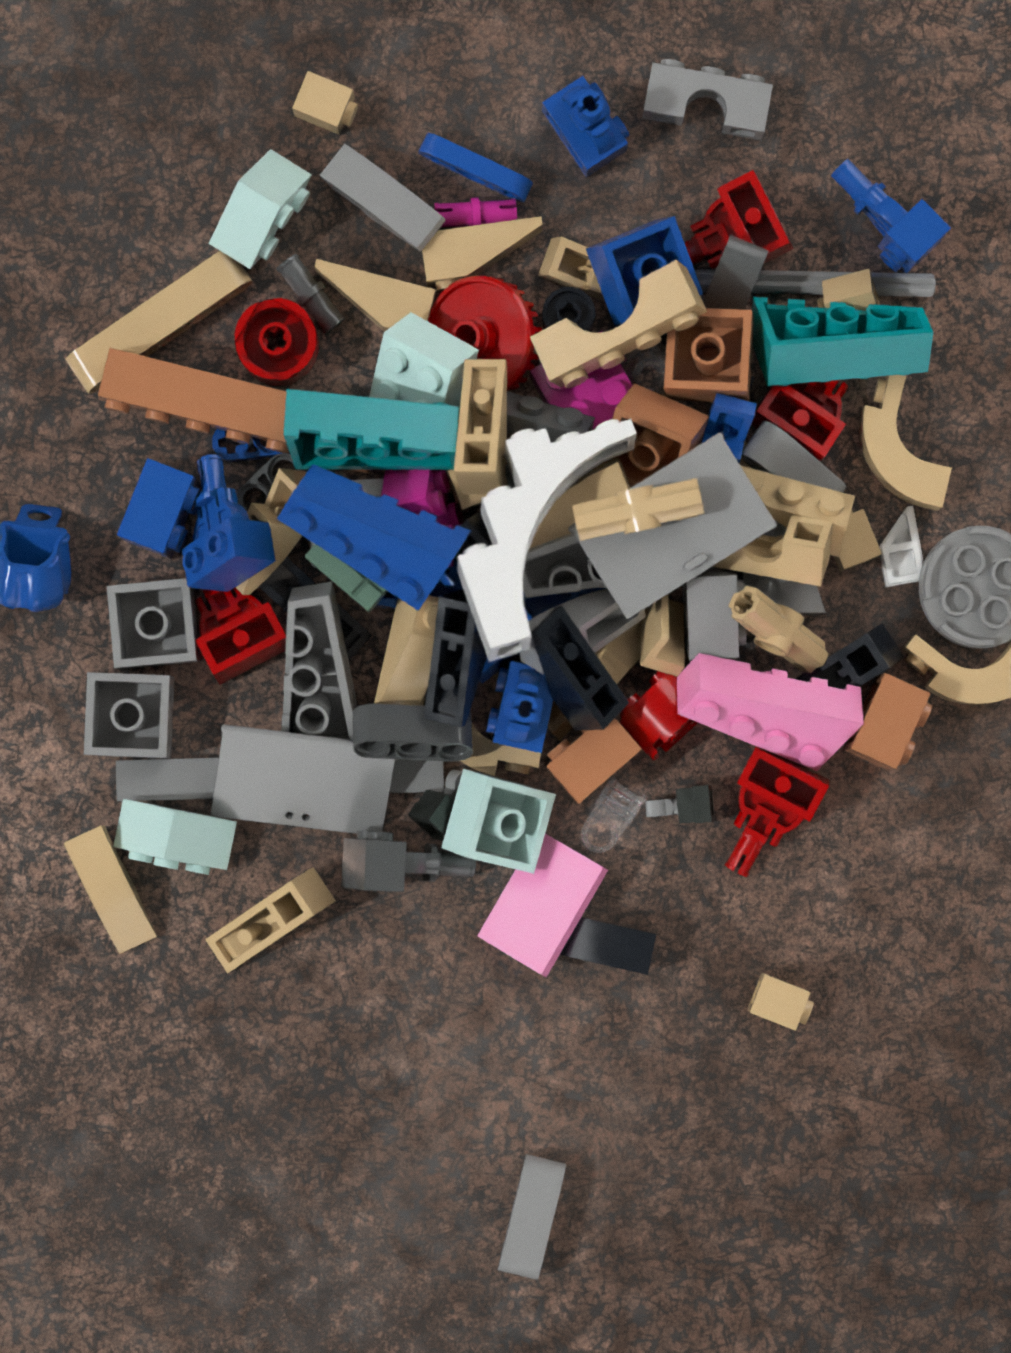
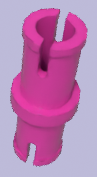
M471 197L470 202L434 203V210L446 220L440 228L466 227L517 220L515 198L479 201V197Z

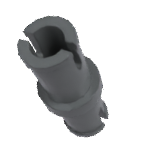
M298 254L292 255L276 268L298 296L296 299L297 303L301 307L305 305L325 334L335 329L346 319L324 292L326 286L322 281L317 282L299 259Z

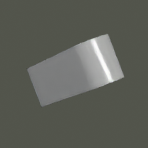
M762 421L742 452L741 459L753 469L839 492H844L847 487L841 479L790 435L770 422Z
M526 1154L501 1251L498 1271L538 1280L565 1174V1163Z

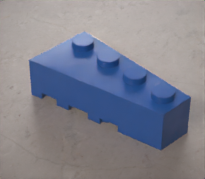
M314 464L311 465L277 518L418 611L471 531L459 525H456L454 530L437 523V516L423 510L418 515L397 506V499L383 494L382 496L375 497L365 493L361 484Z

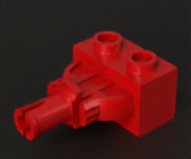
M754 170L717 188L720 198L711 204L701 221L690 226L695 235L685 242L692 265L708 260L711 269L718 266L730 235L769 250L764 264L794 249Z
M839 380L796 383L787 386L773 385L768 389L755 409L751 426L758 429L762 421L776 425L821 462L846 425V423L840 420L842 414L841 398L849 386L842 382L833 395L832 391Z
M236 587L234 590L237 597H233L231 591L202 589L212 610L209 611L201 597L195 600V604L201 613L199 623L201 637L195 639L219 685L286 651V634L269 602L262 604L260 600L251 594L242 595Z
M755 746L737 781V784L741 785L738 795L740 812L733 824L741 828L747 815H750V819L728 861L724 864L728 869L734 871L742 855H746L737 873L744 877L749 876V872L772 829L775 828L776 831L769 844L777 847L783 834L794 830L804 819L809 822L812 820L830 786L828 778L803 765Z

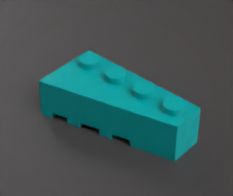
M753 297L752 299L754 321L752 346L767 386H787L796 383L829 382L831 380L854 378L868 379L877 376L909 375L912 373L928 372L934 332L923 308L869 304L866 311L856 310L844 302H830V308L805 307V300L788 299L787 305L767 304V297Z
M287 389L284 438L295 469H309L314 464L323 469L454 470L460 409L458 406H451L441 402L429 404Z

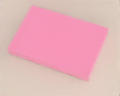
M545 834L534 874L520 870L514 871L477 936L542 976L547 977L608 870Z

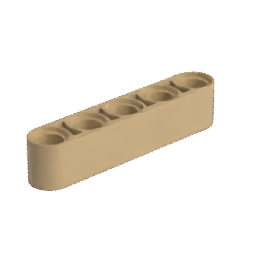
M219 251L70 353L65 361L87 393L92 394L100 388L109 348L148 357L242 293L252 284L253 280L241 263Z

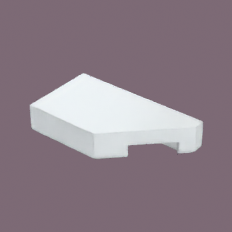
M913 506L905 508L879 546L882 553L880 561L885 588L919 582L924 561Z

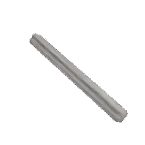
M716 269L695 270L703 293H707ZM761 270L751 293L823 295V280L854 272ZM871 272L878 296L931 297L935 293L936 280L935 275L931 273Z

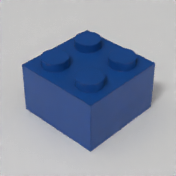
M675 216L656 219L586 248L614 326L622 325L633 313L639 299V279L675 260L687 267L699 295L703 294Z
M147 458L117 536L130 544L172 559L174 551L181 553L186 543L189 530H186L184 526L189 513L192 515L197 514L195 499L201 493V483L190 474Z

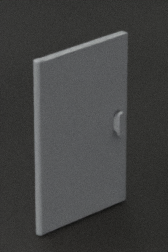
M721 432L630 488L653 485L654 488L697 478L705 514L679 521L674 520L661 523V527L630 534L619 532L583 541L579 539L576 523L569 526L570 533L574 534L626 619H629L778 526L729 449Z
M226 724L221 726L222 739L210 816L357 834V831L382 832L395 759L358 756L353 751V740Z

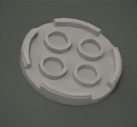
M971 526L954 531L937 542L924 560L919 576L921 606L933 628L947 640L957 645L974 649L991 648L1011 640V534L1007 531L991 526Z

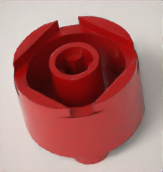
M272 298L257 302L248 307L237 322L234 332L237 355L248 373L258 381L274 386H289L302 379L314 366L319 352L318 334L309 314L297 303L284 298ZM280 334H284L285 347H277L272 351L268 341L270 336L278 338Z
M657 671L649 680L651 686L641 697L635 693L627 699L629 704L621 711L620 717L622 719L619 722L653 761L659 758L657 751L659 747L667 752L698 723L678 714L677 676Z

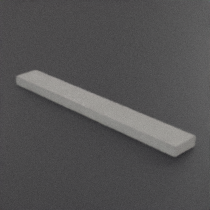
M219 757L117 760V802L123 801V799L134 801L213 799ZM395 759L389 793H419L426 790L443 792L444 761Z

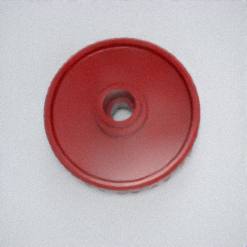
M469 276L457 280L445 288L434 301L428 322L478 349L477 359H506L507 391L518 389L519 382L527 381V378L523 376L526 370H533L535 368L531 360L539 359L538 354H533L534 345L530 339L531 336L542 331L541 327H536L533 324L532 317H538L537 312L531 311L534 306L533 302L524 301L521 296L525 292L517 290L518 286L516 284L504 282L503 278Z

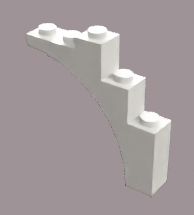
M616 419L608 420L599 424L595 430L579 434V432L563 434L553 443L550 441L546 428L538 431L524 429L516 432L510 439L506 440L505 459L515 488L511 489L510 486L495 488L488 492L486 497H482L481 515L492 545L487 547L486 544H476L465 549L462 555L457 556V572L489 662L530 650L531 633L523 604V573L526 556L536 531L555 501L577 479L603 462L634 450L637 433L631 419L622 422Z

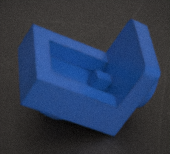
M716 393L708 414L709 419L701 444L721 432L724 435L726 444L739 463L742 457L744 441L754 418L757 403Z

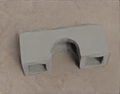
M662 59L660 64L652 62L642 119L682 126L686 107L695 99L710 98L716 101L723 110V134L762 140L773 84L764 83L765 78L758 75L742 74L741 78L724 76L725 71L719 68L704 66L701 67V71L686 69L683 62Z

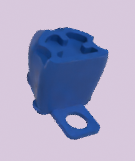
M25 504L21 507L15 521L1 522V605L9 609L25 608L32 612L45 611L61 605L64 594L68 593L71 583V559L69 549L70 534L66 529L57 527L62 517V510L60 508ZM32 513H45L51 516V518L38 521L29 518L28 515Z

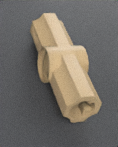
M697 478L654 488L653 485L624 490L617 492L616 496L595 499L572 506L580 541L624 532V534L661 527V523L674 520L679 521L705 514Z
M746 586L742 591L734 593L729 603L732 618L755 635L754 643L767 652L785 658L803 672L812 673L816 668L825 664L829 655L825 649V642L803 625L804 617L800 613L775 603L755 587Z

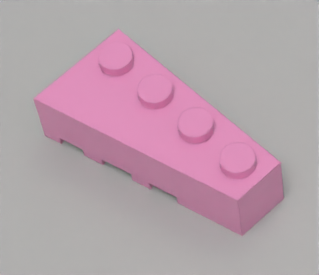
M698 653L677 676V707L679 715L815 771H818L864 724L861 687L847 684L845 689L828 686V680L811 677L809 682L788 678L787 671L773 668L771 671L751 670L749 663Z

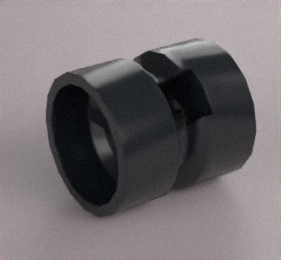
M564 287L552 292L545 300L542 310L543 330L567 318L584 331L592 332L595 322V306L590 296L574 287Z

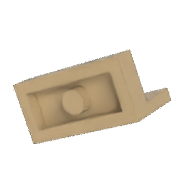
M669 594L646 607V617L640 621V666L678 676L685 668L684 604L670 600Z

